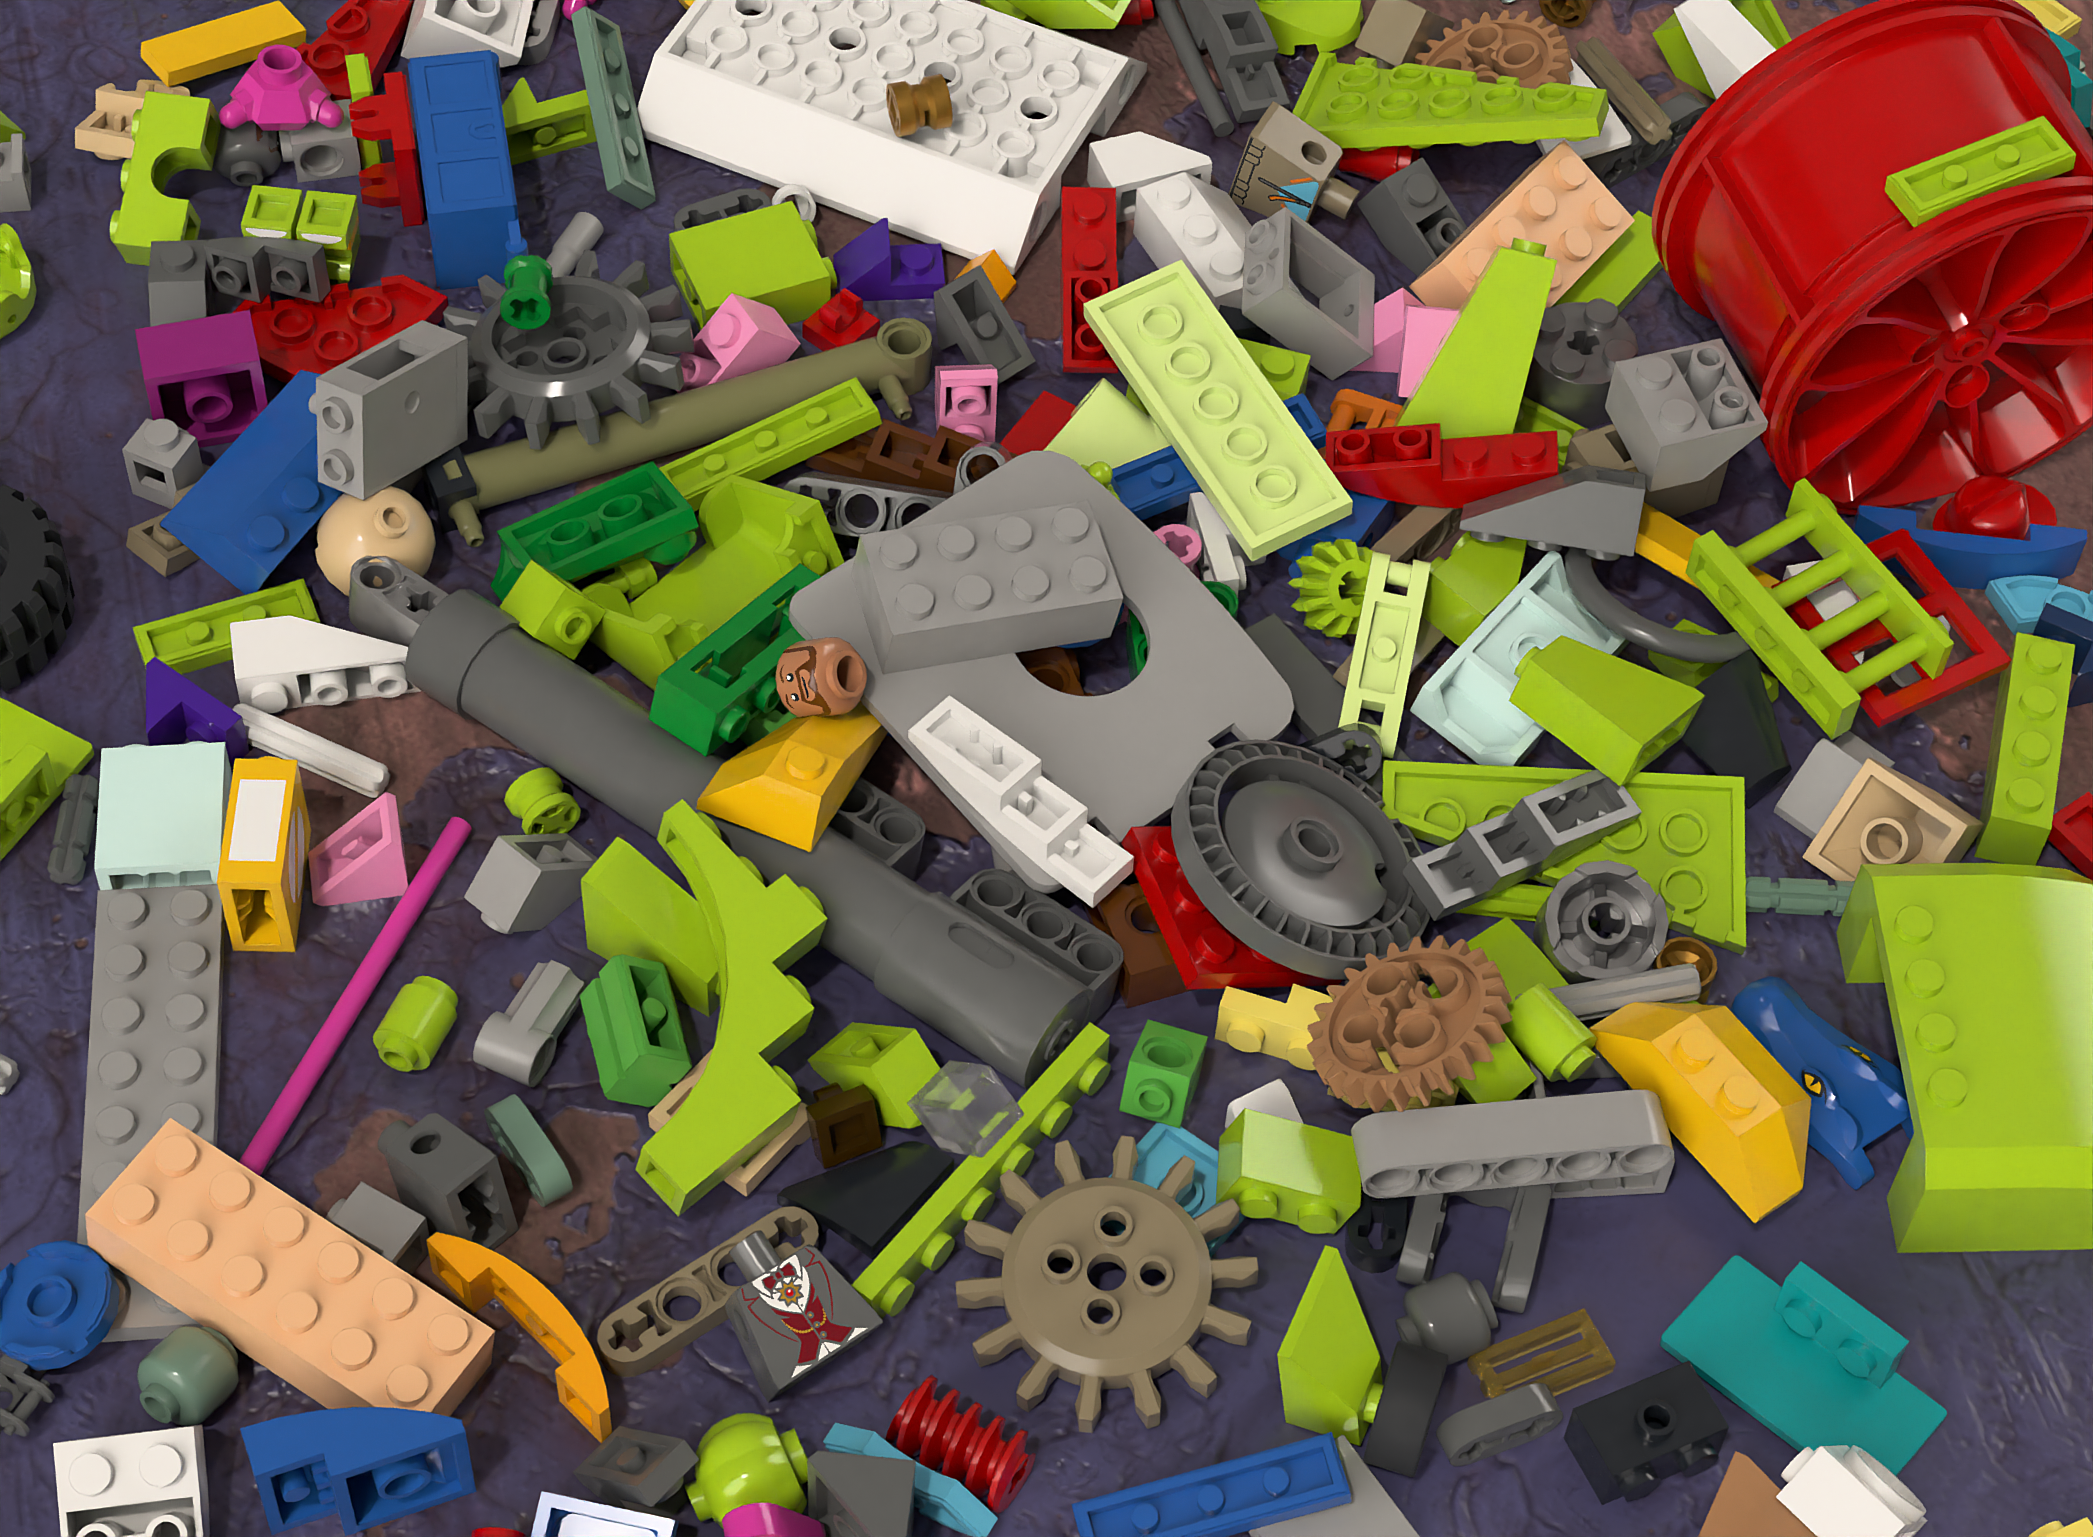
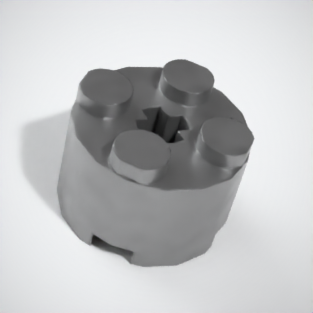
M1601 298L1593 299L1588 303H1563L1551 308H1545L1523 396L1584 428H1592L1610 421L1611 418L1605 409L1615 362L1635 358L1639 350L1634 331L1625 319L1618 315V308L1615 304Z
M1609 860L1583 863L1573 872L1561 878L1539 909L1533 932L1534 943L1569 985L1647 971L1663 949L1669 925L1664 899L1660 893L1658 895L1655 894L1648 882L1636 875L1638 871L1632 866ZM1593 920L1600 921L1601 931L1611 933L1607 939L1597 936L1596 932L1591 930L1589 925Z

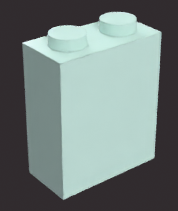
M192 741L186 744L159 746L132 744L119 748L101 749L94 867L100 890L217 884L232 781V772L225 742L207 743Z

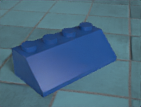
M300 370L160 523L161 526L245 595L257 592L317 526L330 506L338 497L345 493L318 482L317 415L309 411L308 402L310 397L316 392V377L322 374Z

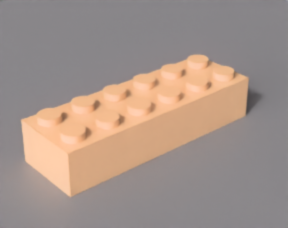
M172 1118L162 1126L85 1214L88 1246L102 1259L204 1327H210L220 1332L234 1347L327 1409L387 1407L425 1411L450 1417L491 1365L495 1330Z

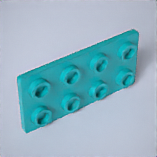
M1738 1255L1733 1256L1667 1328L1660 1339V1346L1682 1363L1690 1361L1701 1378L1798 1452L1803 1451L1806 1447H1810L1815 1451L1820 1446L1847 1445L1851 1448L1855 1445L1869 1453L1898 1477L1947 1416L1945 1408L1895 1372L1909 1340L1802 1261L1785 1278L1781 1287Z

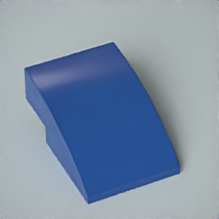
M350 1407L316 1410L278 1417L240 1428L271 1535L338 1513L344 1534L348 1536L476 1492L466 1432L460 1419L431 1412L400 1408Z

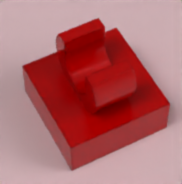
M843 288L840 293L836 294L802 323V338L820 350L826 351L877 336L880 329V319L863 309V300Z

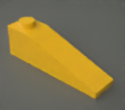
M859 701L855 708L844 715L828 717L809 716L806 718L796 716L723 763L698 798L696 809L811 852L888 731L861 701Z

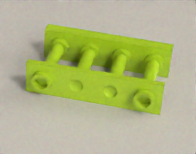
M1804 477L1795 483L1785 515L1787 519L1736 548L1730 545L1727 546L1714 530L1709 531L1694 540L1685 573L1829 738L1833 740L1851 728L1861 701L1858 693L1914 660L1934 680L1942 675L1954 642L1950 639L1948 631L1942 622L1935 617H1930L1838 515L1833 502L1826 495L1818 493ZM1802 536L1824 558L1773 589L1763 587L1747 569ZM1839 577L1861 599L1859 602L1809 631L1800 629L1784 611L1788 606ZM1876 618L1898 641V643L1847 673L1837 671L1821 653L1823 649Z

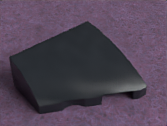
M1750 650L1734 658L1694 687L1704 694L1705 697L1681 738L1715 776L1744 777L1745 806L1748 809L1792 770L1785 744L1781 740L1777 727V717L1773 704L1768 697L1761 675L1760 662Z
M904 1141L785 1187L777 1194V1203L782 1207L795 1206L806 1210L816 1220L820 1235L831 1229L870 1259H873L954 1172V1158L925 1143Z

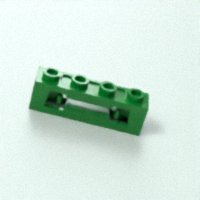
M799 563L662 672L657 679L648 719L705 757L710 755L725 741L729 743L736 741L744 732L750 720L761 711L769 713L781 700L777 691L775 677L778 660L789 646L799 641H805L789 621L788 611L790 602L799 590L821 576ZM785 600V603L783 605H781L779 608L776 607L778 604ZM778 633L775 641L769 645L770 639ZM712 658L711 663L698 673H695L696 670ZM741 672L740 678L730 685L731 680Z

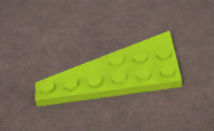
M1320 51L1292 113L1339 145L1341 149L1357 148L1361 151H1372L1386 146L1407 145L1414 149H1422L1433 144L1460 143L1463 146H1477L1485 142L1512 141L1517 144H1528L1539 139L1565 138L1572 142L1583 141L1590 137H1600L1609 111V103L1606 89L1548 82L1536 89L1520 87L1519 78L1501 75L1496 80L1497 84L1479 82L1476 72L1412 63H1404L1390 70L1378 68L1377 61L1374 58L1359 57L1355 61V65L1337 62L1336 53Z
M1383 760L1381 796L1385 806L1382 807V811L1389 820L1398 818L1400 823L1410 829L1414 837L1442 847L1457 841L1467 828L1510 812L1521 798L1592 770ZM1638 772L1623 785L1642 811L1637 819L1585 849L1530 877V879L1555 887L1561 878L1573 872L1583 863L1609 860L1632 866L1638 871L1636 875L1648 882L1655 894L1658 895L1660 893L1664 899L1669 929L1743 955L1746 949L1744 777Z

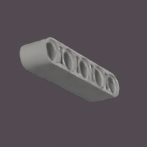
M1625 1090L1410 1109L1403 1112H1380L1361 1118L1351 1129L1363 1191L1375 1198H1396L1638 1176L1659 1171L1669 1165L1674 1158V1150L1660 1097L1655 1092L1649 1090Z

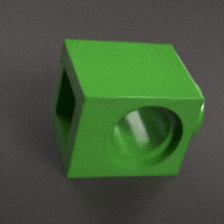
M1148 1019L1129 1060L1119 1111L1180 1129L1198 1086L1208 1036Z

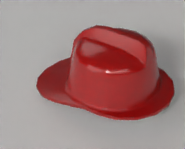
M1980 475L1966 481L1957 490L1955 495L1937 510L1932 527L1934 531L2024 540L2030 524L2056 526L2057 517L2055 508L2049 499L2033 486L1997 475Z

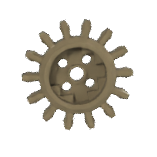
M1121 1136L1113 1152L1112 1176L1086 1180L1080 1169L1079 1156L1070 1142L1065 1140L1056 1143L1055 1172L1063 1187L1043 1198L1033 1191L1025 1179L1008 1169L999 1177L1000 1190L1006 1203L1023 1216L1013 1233L999 1229L986 1222L970 1219L964 1230L965 1245L978 1253L1003 1260L1002 1275L988 1278L972 1277L955 1281L958 1308L1005 1307L1008 1321L984 1333L972 1343L973 1356L979 1367L998 1362L1007 1354L1022 1347L1035 1363L1020 1379L1016 1391L1017 1406L1026 1412H1030L1043 1400L1049 1386L1057 1377L1066 1382L1081 1386L1075 1403L1079 1432L1093 1433L1101 1416V1393L1103 1389L1127 1387L1132 1391L1136 1413L1146 1428L1159 1426L1161 1397L1152 1379L1161 1376L1173 1368L1185 1379L1192 1389L1208 1398L1217 1390V1375L1210 1363L1192 1349L1201 1333L1215 1336L1227 1343L1243 1346L1247 1345L1251 1335V1320L1237 1312L1225 1310L1211 1304L1212 1289L1225 1287L1242 1288L1257 1284L1258 1281L1257 1257L1236 1256L1225 1259H1210L1209 1250L1206 1245L1207 1242L1228 1233L1239 1223L1240 1208L1232 1198L1215 1204L1204 1213L1192 1218L1178 1204L1191 1190L1195 1177V1161L1185 1155L1169 1169L1164 1181L1157 1189L1133 1181L1138 1167V1154L1135 1139L1129 1136ZM1117 1220L1124 1224L1125 1230L1118 1236H1109L1102 1231L1101 1227L1107 1221ZM1057 1257L1067 1258L1073 1264L1072 1268L1063 1274L1053 1272L1048 1265ZM1101 1262H1113L1124 1270L1126 1278L1118 1288L1104 1291L1097 1289L1090 1283L1088 1274L1095 1265ZM1156 1269L1164 1274L1165 1280L1160 1285L1149 1286L1142 1281V1274L1147 1270ZM1096 1307H1105L1111 1311L1113 1316L1108 1322L1097 1324L1089 1319L1088 1314Z

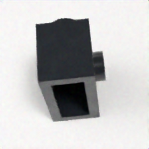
M1687 1361L1573 1408L1564 1440L1599 1501L1604 1505L1623 1496L1626 1501L1640 1499L1654 1491L1661 1483V1480L1682 1472L1684 1476L1690 1477L1705 1471L1718 1460V1454L1729 1426L1690 1361Z

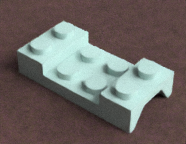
M1549 551L1423 685L1410 711L1479 765L1518 767L1547 731L1508 701L1519 680L1514 675L1515 669L1524 655L1535 646L1542 650L1561 635L1616 657L1630 641L1608 629L1587 612L1569 587L1561 555L1556 551Z

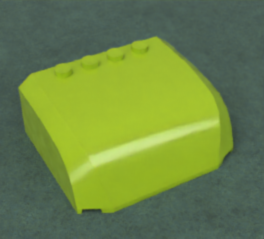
M2000 863L1861 864L1836 934L1845 982L1885 983L1914 1134L1887 1195L1897 1253L2093 1249V881L2068 869Z

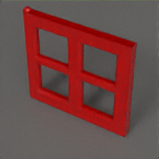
M1901 528L1865 544L1881 562L1896 557L1926 594V596L1916 600L1930 617L1937 618L1943 615L1975 654L1944 668L1942 675L1934 680L1914 660L1910 664L1922 679L1888 695H1885L1876 683L1858 693L1861 697V707L1878 728L2009 667L2012 659L1916 544L1908 530ZM1839 577L1814 592H1817L1823 588L1835 584L1843 579ZM1785 579V580H1783V581H1781V582H1779V583H1776V584L1772 585V586H1771V589H1773L1774 587L1778 586L1779 584L1785 582V581L1788 580V579ZM1807 596L1785 608V611L1800 629L1809 631L1826 621ZM1876 618L1823 649L1821 653L1837 671L1847 673L1860 665L1854 657L1855 654L1889 639L1894 644L1898 643V641Z

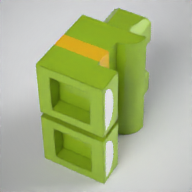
M252 185L241 222L243 237L285 238L323 245L330 285L348 283L361 242L357 195L307 190L305 200H303L302 190Z

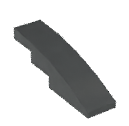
M1598 769L1521 798L1510 812L1471 826L1463 832L1457 841L1412 858L1401 872L1433 920L1436 921L1528 879L1585 849L1637 819L1642 811L1623 785L1620 787Z

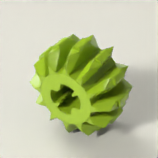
M1336 539L1332 544L1331 542H1319L1312 545V556H1302L1300 559L1295 560L1302 572L1301 578H1293L1288 584L1295 589H1299L1300 597L1290 607L1296 609V611L1306 612L1304 626L1311 630H1322V634H1325L1327 637L1341 638L1346 633L1357 635L1373 550H1370L1368 547H1357L1356 542H1352L1350 539Z

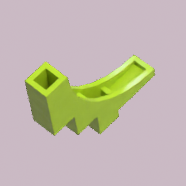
M683 799L664 812L657 841L686 877L706 917L718 961L720 1012L714 1047L704 1073L678 1112L642 1146L635 1169L678 1217L793 1123L801 1103L798 1089L792 1078L782 1068L776 1065L771 1067L768 1062L806 1033L815 1008L811 1004L810 995L802 983L791 975L784 976L782 972L818 945L828 919L824 915L823 907L818 898L808 888L798 887L786 874L766 888L756 866L746 857H737L722 841L720 831L715 823L702 812L695 813Z

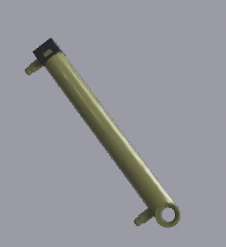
M896 318L886 322L878 330L877 336L648 402L651 419L643 424L623 410L599 416L601 424L600 442L588 445L579 432L577 423L549 431L541 450L530 449L528 437L465 456L462 455L457 445L421 466L425 495L442 534L459 530L461 536L465 538L467 545L475 548L484 542L479 512L481 510L718 441L854 377L858 379L869 396L881 393L888 408L894 412L896 418L906 420L912 414L908 395H914L923 391L931 379V332L925 324L916 319Z

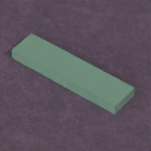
M584 6L571 14L607 191L642 210L654 203L656 196L620 27Z

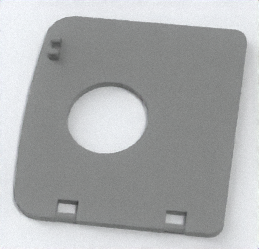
M1030 451L1016 456L901 528L1089 500L1124 598L1123 603L1139 620L1147 640V662L1141 673L1127 686L1100 696L1066 694L1046 686L1033 677L1021 664L1015 653L882 674L851 576L855 556L799 590L792 597L788 615L792 626L805 640L839 637L854 647L863 659L867 672L866 686L860 699L864 706L1029 887L1042 893H1053L1064 886L1042 870L997 831L949 784L909 740L908 730L949 695L1042 760L1041 775L1088 808L1087 823L1090 826L1094 824L1103 835L1120 847H1123L1121 842L1131 827L1153 826L1172 813L1176 795L1190 774L1203 758L1215 750L1211 745L1213 742L1230 731L1240 741L1254 739L1277 741L1287 730L1294 704L1288 684L1254 641L1190 569L1139 518L1073 459L1053 451Z

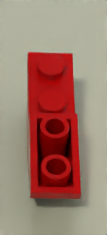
M1062 187L1060 298L1063 372L1118 373V366L1085 320L1083 305L1118 288L1116 188Z
M1440 423L1326 432L1325 463L1342 487L1376 498L1406 504L1463 509L1464 504L1560 474L1557 430L1442 439Z

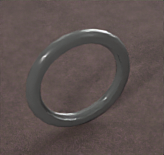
M1569 547L1565 555L1566 580L1573 595L1588 613L1623 638L1656 653L1684 661L1724 663L1730 662L1748 650L1754 653L1753 649L1737 631L1721 635L1687 633L1665 627L1642 617L1615 599L1598 581L1592 569L1596 558L1587 555L1586 549Z

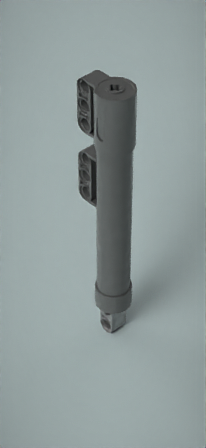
M365 556L358 559L352 565L349 591V618L351 623L369 637L408 647L404 665L406 679L415 687L465 720L476 719L655 838L658 837L664 812L681 799L695 813L702 812L706 814L719 829L722 841L737 857H746L756 866L766 888L786 874L798 887L808 888L818 898L823 907L824 915L828 918L818 943L819 946L874 981V988L879 993L1026 1090L1030 1089L1088 1023L1091 1022L1093 1024L1113 1002L1123 963V950L1118 942L1045 894L1033 890L1020 878L1002 869L991 868L979 871L950 897L942 892L930 893L913 880L917 875L925 835L923 819L915 811L860 776L811 852L696 809L698 798L726 760L713 752L707 757L703 756L648 719L650 711L548 645L534 638L519 626L520 622L514 616L472 589H459L449 595L398 561L387 556ZM377 558V559L382 560V561H384V562H368V561ZM375 576L382 579V585L379 587L373 583Z

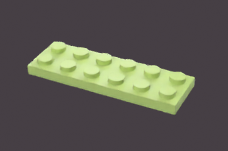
M1182 259L1083 304L1085 320L1251 562L1352 514V499Z

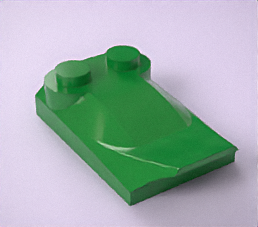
M651 461L498 530L497 534L501 542L500 561L490 586L502 603L530 560H533L571 584L590 574L610 570L642 557L663 565L674 564L683 560L695 545L697 540L695 533L699 525L692 506L655 463Z

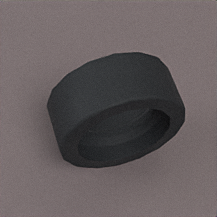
M1404 1341L1397 1342L1364 1454L1365 1463L1409 1477L1416 1475L1448 1364L1449 1356L1447 1354Z

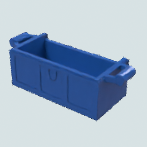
M491 50L410 58V62H407L437 287L440 286V290L479 286L478 279L484 275H488L499 284L505 283L503 275L507 262L519 255H529L527 241L520 234L516 195L500 97L502 83L499 57Z

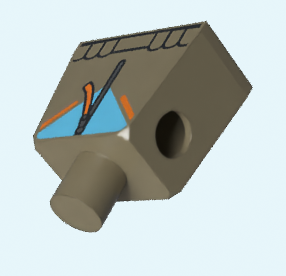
M1273 101L1248 138L1228 195L1235 204L1267 217L1287 207L1309 224L1319 207L1346 220L1360 195V191L1334 178L1343 156L1341 147Z

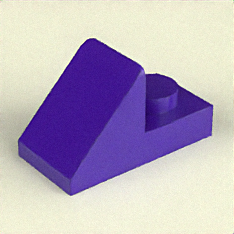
M888 218L880 219L833 255V266L837 279L836 294L840 293L843 288H846L863 301L934 299V292L945 286L941 243L890 245Z
M156 657L146 664V733L149 746L179 745L187 739L190 742H225L229 763L232 767H234L235 758L243 759L250 752L241 715Z

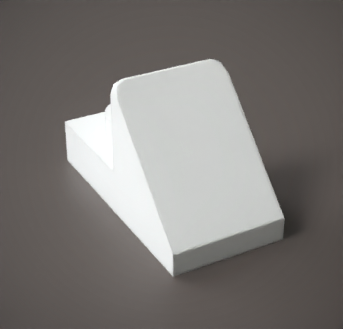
M1202 492L1190 493L1186 526L1192 528L1199 535L1202 542L1201 556L1196 562L1201 580L1223 583L1229 586L1238 598V590L1246 588L1244 566L1262 564L1265 562L1267 555L1251 562L1207 496Z

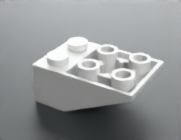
M202 1425L53 1443L61 1537H210L209 1498Z

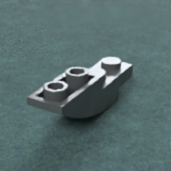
M1178 0L1198 50L1208 49L1237 123L1260 120L1273 101L1288 110L1291 103L1273 62L1278 46L1255 0Z

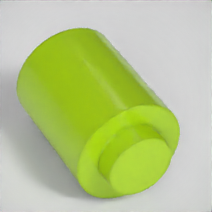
M1543 983L1536 984L1525 991L1508 1007L1512 1015V1021L1500 1025L1502 1030L1515 1046L1551 1082H1555L1563 1077L1568 1082H1571L1581 1076L1594 1062L1596 1055L1592 1048L1597 1041V1037Z

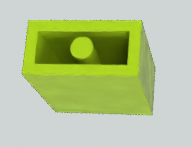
M793 201L669 233L671 272L699 331L702 330L731 293L773 307L786 325L808 319L831 299V290L837 288L836 274L829 257L821 258L817 250L818 242L814 227L809 219L802 221Z

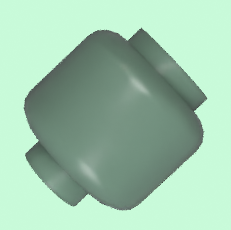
M182 1326L172 1331L139 1364L137 1379L142 1391L140 1401L143 1408L151 1417L161 1423H169L171 1421L181 1426H194L204 1422L234 1393L239 1382L237 1369L239 1361L233 1345L220 1332L210 1327Z

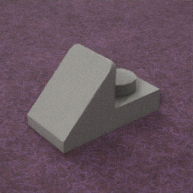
M1849 730L1844 732L1834 743L1822 738L1815 745L1776 804L1774 813L1814 840L1867 758H1872L1892 769L1895 762Z

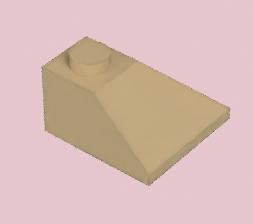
M1867 758L1802 857L1834 880L1855 881L1861 864L1959 863L1985 824L1935 790L1872 758Z

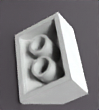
M414 0L401 56L410 59L491 50L498 55L500 67L517 65L521 59L534 0Z
M1186 172L1137 188L1133 234L1157 268L1161 269L1182 259L1217 310H1219L1220 305L1242 309L1245 232L1250 230L1252 226L1228 193ZM1289 278V287L1303 297L1298 288Z

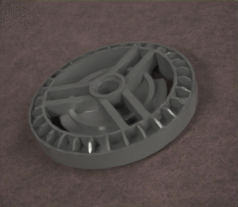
M1254 739L1233 742L1215 749L1203 758L1176 795L1171 813V833L1177 859L1188 883L1204 906L1226 929L1247 946L1276 963L1300 973L1325 979L1348 980L1344 970L1348 967L1361 972L1367 968L1365 955L1368 953L1373 954L1379 960L1386 958L1388 946L1393 942L1398 946L1400 952L1407 951L1413 938L1422 935L1430 919L1429 912L1401 872L1412 858L1423 854L1413 833L1406 825L1400 823L1398 818L1389 820L1382 811V807L1385 806L1382 796L1375 789L1344 769L1340 764L1309 749L1280 741ZM1343 775L1351 778L1354 784L1343 778ZM1241 789L1226 806L1220 827L1218 819L1219 796L1232 790ZM1375 870L1380 878L1381 884L1379 883L1376 877Z

